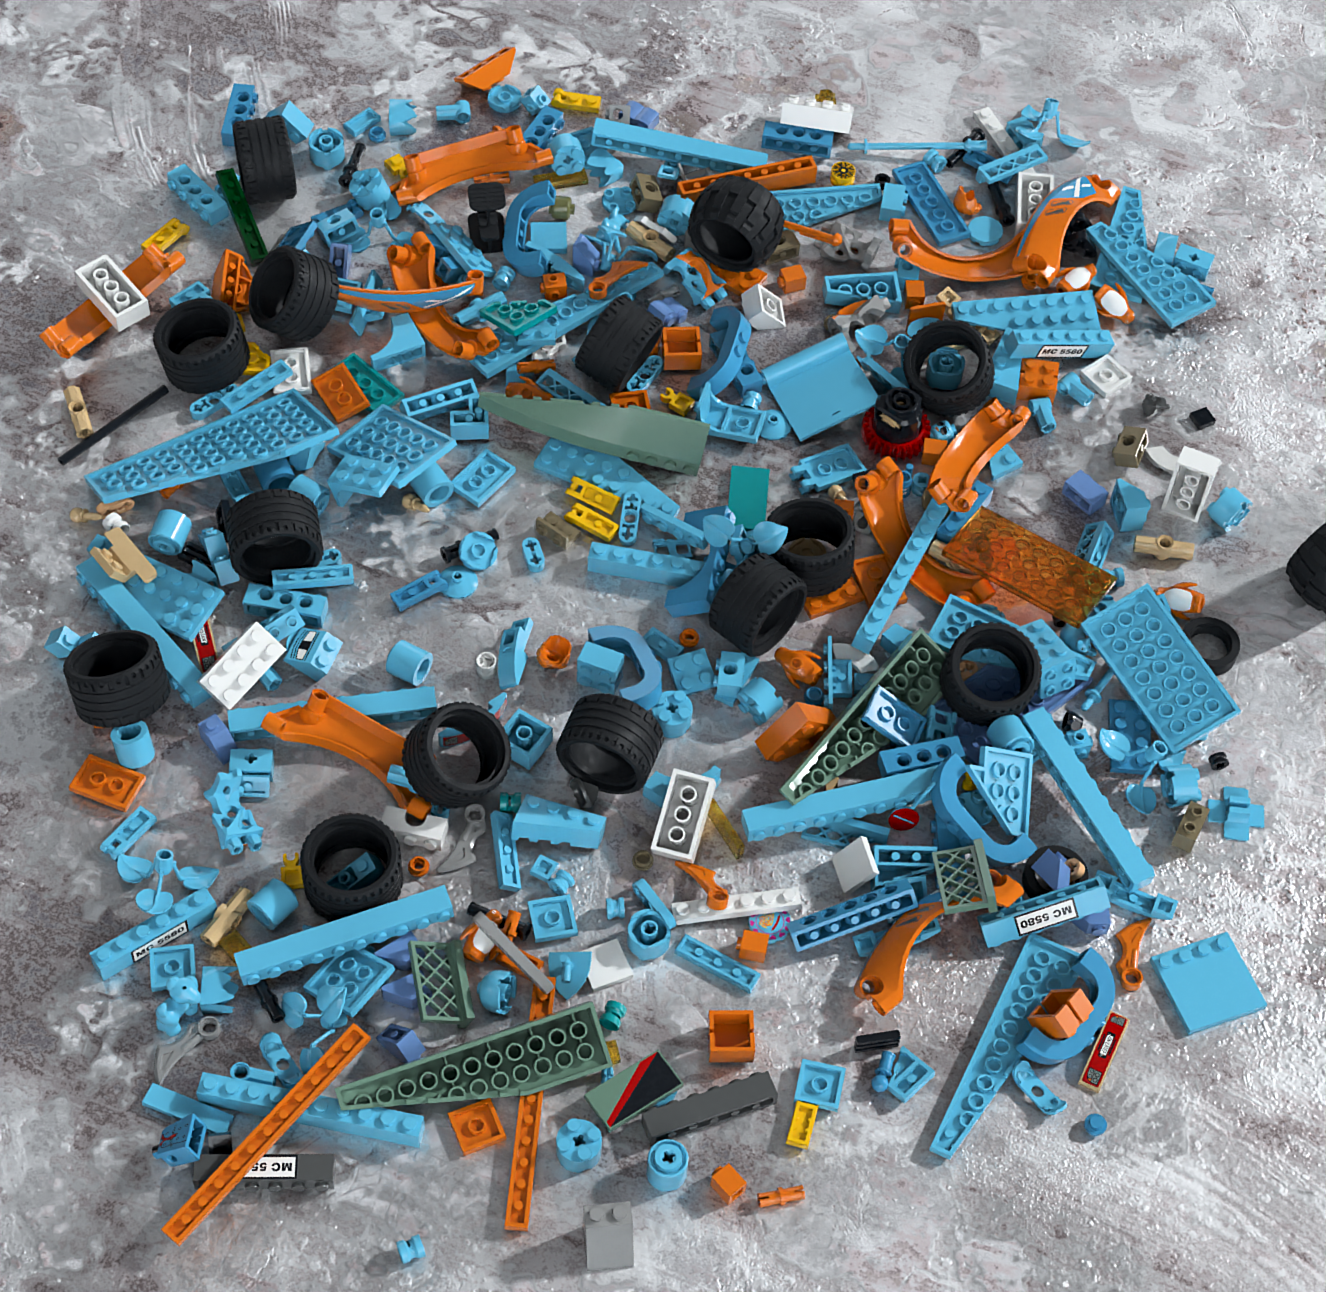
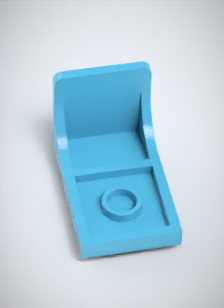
M706 382L705 386L700 389L699 401H696L694 405V412L697 414L695 420L711 424L708 435L756 444L766 419V411L724 403L713 395L711 383Z
M346 454L330 475L327 483L337 505L344 507L354 492L381 498L399 473L400 468L397 464Z
M1041 618L1018 627L1017 630L1023 632V635L1033 642L1041 659L1042 676L1038 687V696L1043 699L1073 687L1075 684L1077 657Z

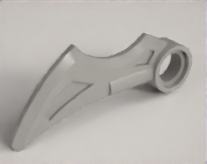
M479 804L467 806L464 813L465 822L467 823L451 855L436 869L437 873L455 871L477 861L474 845L479 836L486 832V813L483 806ZM477 811L481 816L478 819H471L469 814Z
M205 1016L198 1022L188 1024L184 1034L177 1041L157 1046L154 1059V1078L157 1085H162L173 1066L203 1039L211 1041L218 1038L221 1033V1026L217 1018ZM205 1025H215L213 1032L206 1033L203 1031Z

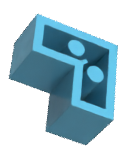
M290 100L266 115V117L280 115L285 121L288 137L295 144L307 139L314 126V123Z
M468 395L469 410L450 411L451 437L455 440L489 439L488 411L478 407L479 395Z

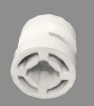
M116 512L110 513L103 520L102 525L107 531L115 527L121 528L126 535L130 531V525L126 521H122V517Z
M491 652L480 653L476 658L477 675L481 679H491L497 672L496 657Z

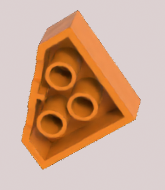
M795 702L755 740V743L766 760L780 762L812 748L836 717L831 709Z

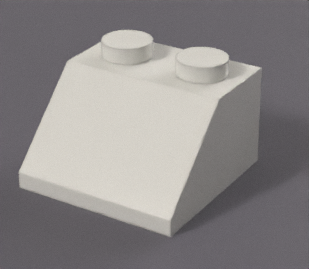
M758 283L741 294L744 317L750 322L752 327L757 330L783 329L786 327L782 301L779 297Z

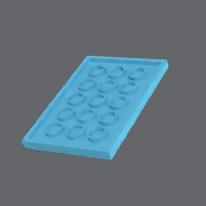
M382 404L326 447L328 452L341 459L346 454L397 464L400 471L391 485L401 489L428 467L436 463L437 460L449 453L457 446L454 438Z

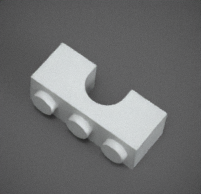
M386 805L381 821L394 832L398 841L410 846L418 845L428 850L436 849L442 851L448 832L447 818L427 814L426 820L422 825L410 826L407 824L406 809Z

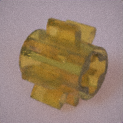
M829 89L820 90V94L815 95L816 102L829 100L836 104L835 93Z

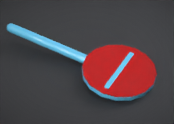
M933 781L911 807H900L893 810L888 816L889 825L899 831H907L914 828L919 822V814L915 808L932 790L936 782Z

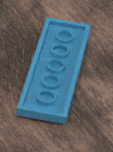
M924 160L892 169V175L899 185L906 186L905 193H908L909 202L938 247L971 237V231Z

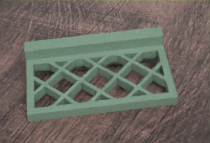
M982 838L974 839V845L932 852L945 915L988 908L989 913L998 912L996 895ZM971 854L967 860L961 858L962 855ZM942 858L949 859L946 863L938 861V859ZM955 862L962 864L958 869L952 867ZM967 867L974 869L971 874L963 872ZM945 871L953 873L949 878L942 875ZM958 876L965 878L962 883L954 881ZM971 881L977 884L973 889L967 886ZM949 885L956 888L953 892L945 890ZM961 891L968 893L965 898L958 896ZM974 896L982 899V901L972 902L970 900ZM952 900L960 902L958 905L948 906Z
M453 939L450 943L410 940L408 942V949L421 1023L457 1024L458 1028L466 1029L475 1019L461 940ZM416 948H421L427 954L424 959L416 953ZM435 949L444 950L445 959L442 960L433 951ZM429 956L439 964L436 969L425 961ZM420 966H423L430 973L427 979L419 972ZM440 967L448 972L449 978L447 980L437 972ZM432 976L442 983L439 989L429 981ZM424 985L434 993L431 998L423 993L422 987ZM444 986L451 991V999L440 991ZM435 996H438L446 1004L442 1009L432 1001ZM429 1005L438 1014L436 1016H427L426 1006ZM449 1006L455 1012L456 1017H450L444 1009Z

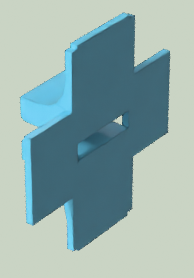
M1226 786L1223 787V801L1208 799V808L1210 809L1208 821L1224 823V838L1247 841L1249 840V826L1264 828V806L1250 804L1248 790L1245 788Z

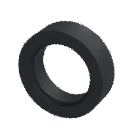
M1200 617L1191 620L1185 625L1182 631L1189 640L1195 635L1204 633L1218 637L1225 644L1227 654L1223 658L1217 660L1203 658L1215 676L1222 675L1233 667L1240 651V639L1236 631L1229 624L1217 618Z
M1049 845L1037 849L1028 858L1022 874V884L1027 896L1031 899L1049 893V891L1040 886L1036 879L1035 871L1031 868L1048 848L1055 854L1057 851L1060 852L1067 860L1076 858L1085 866L1084 875L1075 880V884L1089 878L1088 869L1083 859L1071 849L1063 846Z

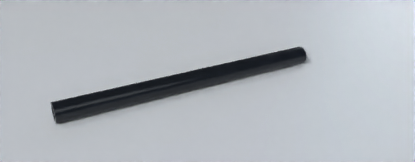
M162 385L58 458L60 464L66 465L168 394V388Z

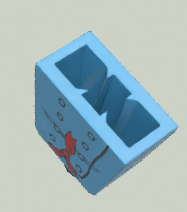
M191 1113L166 1127L162 1131L160 1143L152 1148L154 1158H162L171 1167L198 1161L207 1126L194 1113Z

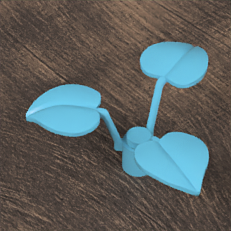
M1046 98L1042 113L1034 110L1030 105H1027L1022 110V117L1026 116L1028 120L1039 121L1034 130L1025 126H1017L1015 128L1017 133L1027 138L1040 140L1044 136L1043 133L1038 132L1042 122H1047L1049 119H1053V116H1056L1057 137L1060 138V142L1072 147H1083L1091 142L1060 133V112L1057 111L1059 101L1052 98Z
M390 193L389 199L386 202L384 200L380 204L381 207H375L370 211L371 221L368 222L367 233L362 227H359L360 232L339 243L352 244V253L366 250L371 244L368 236L371 234L372 226L376 228L385 227L394 240L390 245L402 247L404 244L413 245L411 243L413 234L403 231L396 238L389 228L386 220L393 221L397 219L402 211L397 200Z
M598 225L599 230L611 234L610 244L593 236L584 235L590 242H596L603 247L599 270L606 273L610 271L612 262L621 261L630 250L646 254L656 262L658 261V256L653 251L644 247L630 245L616 259V255L611 254L615 235L627 238V235L619 230Z
M932 317L917 319L908 326V336L898 334L894 340L891 339L889 342H886L888 338L887 331L880 325H868L855 330V338L862 350L864 348L868 349L871 355H880L883 352L884 346L893 344L894 349L901 353V367L894 368L890 374L910 389L903 371L905 348L908 347L909 340H911L913 335H916L919 329L921 330L925 325L937 322L939 319Z
M716 514L707 515L703 518L704 536L710 545L723 547L728 543V539L741 542L740 547L745 556L740 563L757 549L761 553L768 555L777 552L783 545L788 533V527L763 521L755 526L753 535L745 539L743 537L733 538L731 535L735 532V526L730 519ZM734 569L725 570L722 575V584Z
M1101 728L1099 731L1100 746L1109 758L1120 762L1124 760L1125 755L1130 757L1145 752L1144 758L1151 765L1140 781V784H1130L1126 788L1125 795L1128 802L1136 810L1145 815L1150 814L1156 806V795L1150 787H1144V782L1157 762L1161 769L1165 766L1182 764L1186 750L1182 749L1171 755L1165 743L1157 740L1150 747L1145 745L1141 749L1129 752L1131 746L1129 740L1123 734Z
M168 849L158 850L153 864L147 859L131 857L122 853L119 854L117 861L119 876L130 883H139L144 878H150L154 869L159 874L157 891L144 889L136 895L135 900L139 909L145 913L155 915L167 912L173 905L172 894L161 892L163 875H168L172 868L177 879L183 881L184 887L193 891H197L204 886L208 889L219 874V869L200 866H188L179 871L176 866L177 862L173 861V852Z
M324 985L318 990L317 1006L322 1011L321 1014L305 1013L307 1002L297 992H287L282 996L281 1009L285 1014L284 1021L289 1027L294 1029L301 1027L304 1017L321 1018V1026L328 1030L312 1042L310 1048L302 1049L300 1067L304 1075L325 1054L320 1047L315 1046L330 1034L335 1033L336 1028L344 1027L347 1024V1015L342 1013L347 987Z

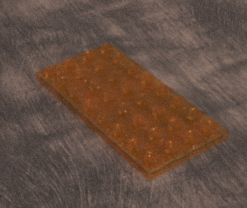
M984 506L977 510L942 549L941 554L1079 629L1080 624L1088 618L1117 581V577Z

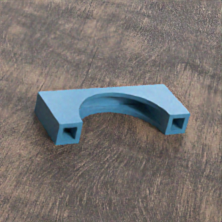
M727 505L686 512L683 522L704 532L703 518L707 515L725 516L733 524L736 519L734 513L731 512ZM729 539L728 543L723 547L710 545L708 559L701 571L693 579L678 588L668 590L664 607L673 618L709 612L713 599L722 585V575L726 568V558L729 554Z

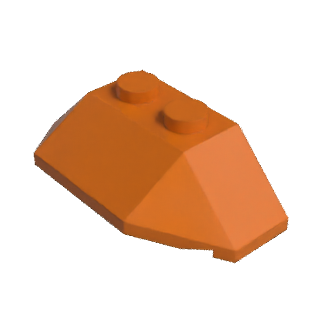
M515 47L502 48L455 77L454 81L473 89L489 90L492 87L491 85L503 81L504 77L510 74L516 52Z
M226 248L214 273L211 297L227 303L236 313L248 311L249 290L253 278L244 263L243 256Z

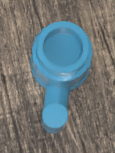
M910 463L906 465L905 471H902L903 498L908 497L911 493L914 466Z

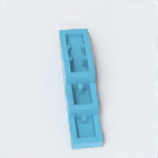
M529 240L527 241L525 252L541 250L547 258V273L564 272L567 287L582 293L584 292L585 278L573 266L548 249Z

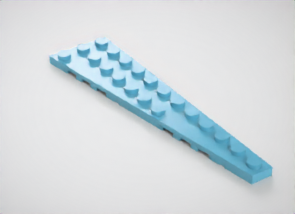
M649 262L647 267L632 271L607 288V296L603 299H592L589 296V288L584 289V293L579 295L572 294L553 302L557 306L558 312L542 322L557 328V339L602 313L620 293L628 292L633 295L662 278L664 272L655 263ZM497 328L492 331L500 342L499 347L486 356L477 355L473 360L468 361L489 379L545 345H518V335L514 337L503 329Z
M1035 933L1029 934L929 1151L948 1160L952 1158L1013 1071L1014 1065L1023 1057L1014 1047L1024 1033L1033 1028L1027 1017L1038 1005L1042 1006L1040 1002L1051 990L1071 989L1078 979L1079 975L1071 969V966L1080 953Z

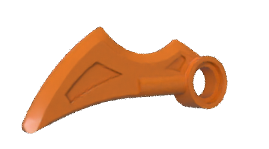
M636 260L612 262V267L607 274L594 278L593 282L589 284V296L595 300L605 298L609 286L626 274L647 267L648 262Z
M675 861V866L693 877L708 894L706 904L709 908L714 910H724L727 908L728 890L716 884L714 881L715 871L699 865Z
M1151 918L1134 922L1115 935L1121 943L1123 950L1122 957L1115 966L1120 975V984L1125 990L1135 991L1141 986L1143 974L1137 969L1139 949L1144 933L1151 923ZM1133 975L1136 977L1137 982H1128L1126 976Z

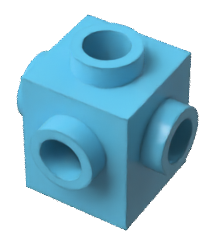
M539 85L527 89L519 99L532 116L538 114L545 105L547 106L551 102Z
M1086 728L1077 731L1071 729L1066 732L1064 738L1074 748L1077 758L1079 760L1088 758L1093 747V740L1090 735L1088 736Z

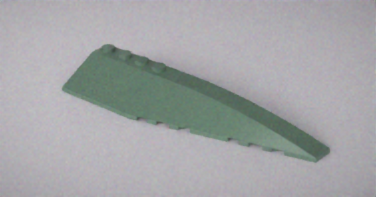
M480 392L478 407L543 435L586 449L693 476L698 474L711 425L636 405H628V408L620 407L619 404L611 403V406H602L600 402L584 404L580 400L551 398L550 401L542 400L541 397L533 396V399H524L522 395L506 397L505 394Z
M922 628L912 632L905 638L833 721L778 790L792 806L891 742L890 739L861 719L875 687L880 685L923 717L926 715L929 706L934 705L943 695L940 690L939 675L942 663L947 655Z
M587 1001L398 1065L334 1089L341 1110L524 1096L612 1067L613 1064L592 1001Z

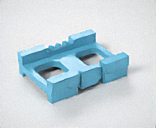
M664 538L653 539L654 553H657L658 547H667L671 556L693 558L690 544L682 539H667V541ZM686 545L688 553L678 554L676 546Z
M930 705L927 709V730L925 731L924 742L935 740L933 737L934 731L943 733L945 738L955 736L952 733L956 724L957 713L952 712L950 714L935 709L934 705ZM936 713L946 717V725L935 721Z

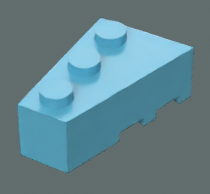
M874 845L871 848L879 874L870 880L871 892L882 888L885 881L928 875L935 871L932 852H937V847Z

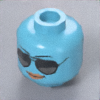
M946 420L932 425L929 431L931 439L945 440L947 445L955 437L954 435H957L954 424L950 425Z

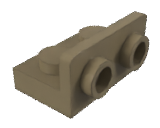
M552 511L543 519L541 517L536 518L537 532L542 536H546L556 546H561L565 550L581 536L579 529Z

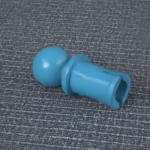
M890 1051L882 1052L879 1066L875 1069L877 1076L872 1079L871 1085L876 1092L886 1091L889 1084L887 1078L892 1077L891 1069L896 1055Z

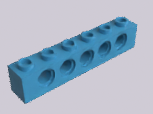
M906 878L786 923L796 951L800 952L915 909L919 905L914 890Z

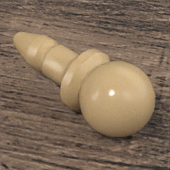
M832 485L828 489V496L834 501L835 499L848 500L845 492L839 485Z
M408 493L403 496L402 504L405 508L425 513L430 512V509L421 503V500L414 494Z
M79 507L73 508L69 514L70 519L75 523H86L88 520L96 521L103 518L98 513L89 512L87 509Z

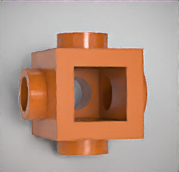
M564 272L543 274V282H540V293H544L546 300H557L567 297V283Z

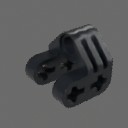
M1077 211L1071 219L1064 236L1062 249L1072 253L1078 252L1083 259H1092L1097 255L1096 245L1086 233V228L1092 226V223L1083 212Z

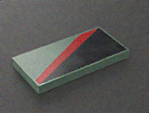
M656 1050L584 1094V1098L610 1133L683 1088L684 1083L661 1052Z

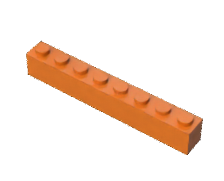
M812 155L680 181L677 182V195H681L680 198L683 199L687 197L695 203L701 192L709 184L718 178H725L727 175L751 179L769 191L816 182L817 166Z

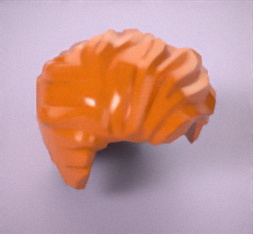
M959 186L953 201V205L958 212L967 215H975L980 212L982 206L980 203H977L974 190L964 192L963 186Z
M560 635L550 636L536 652L539 664L547 669H563L567 667L572 648L571 643Z

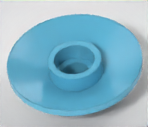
M773 409L765 410L766 419L760 436L768 440L785 438L790 433L792 427L783 412Z
M454 565L441 572V578L449 585L442 592L447 597L454 599L466 598L477 588V576L473 570L466 566Z

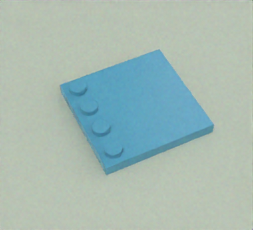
M1228 932L1152 956L1149 960L1188 1035L1252 1014L1267 1007L1265 999Z

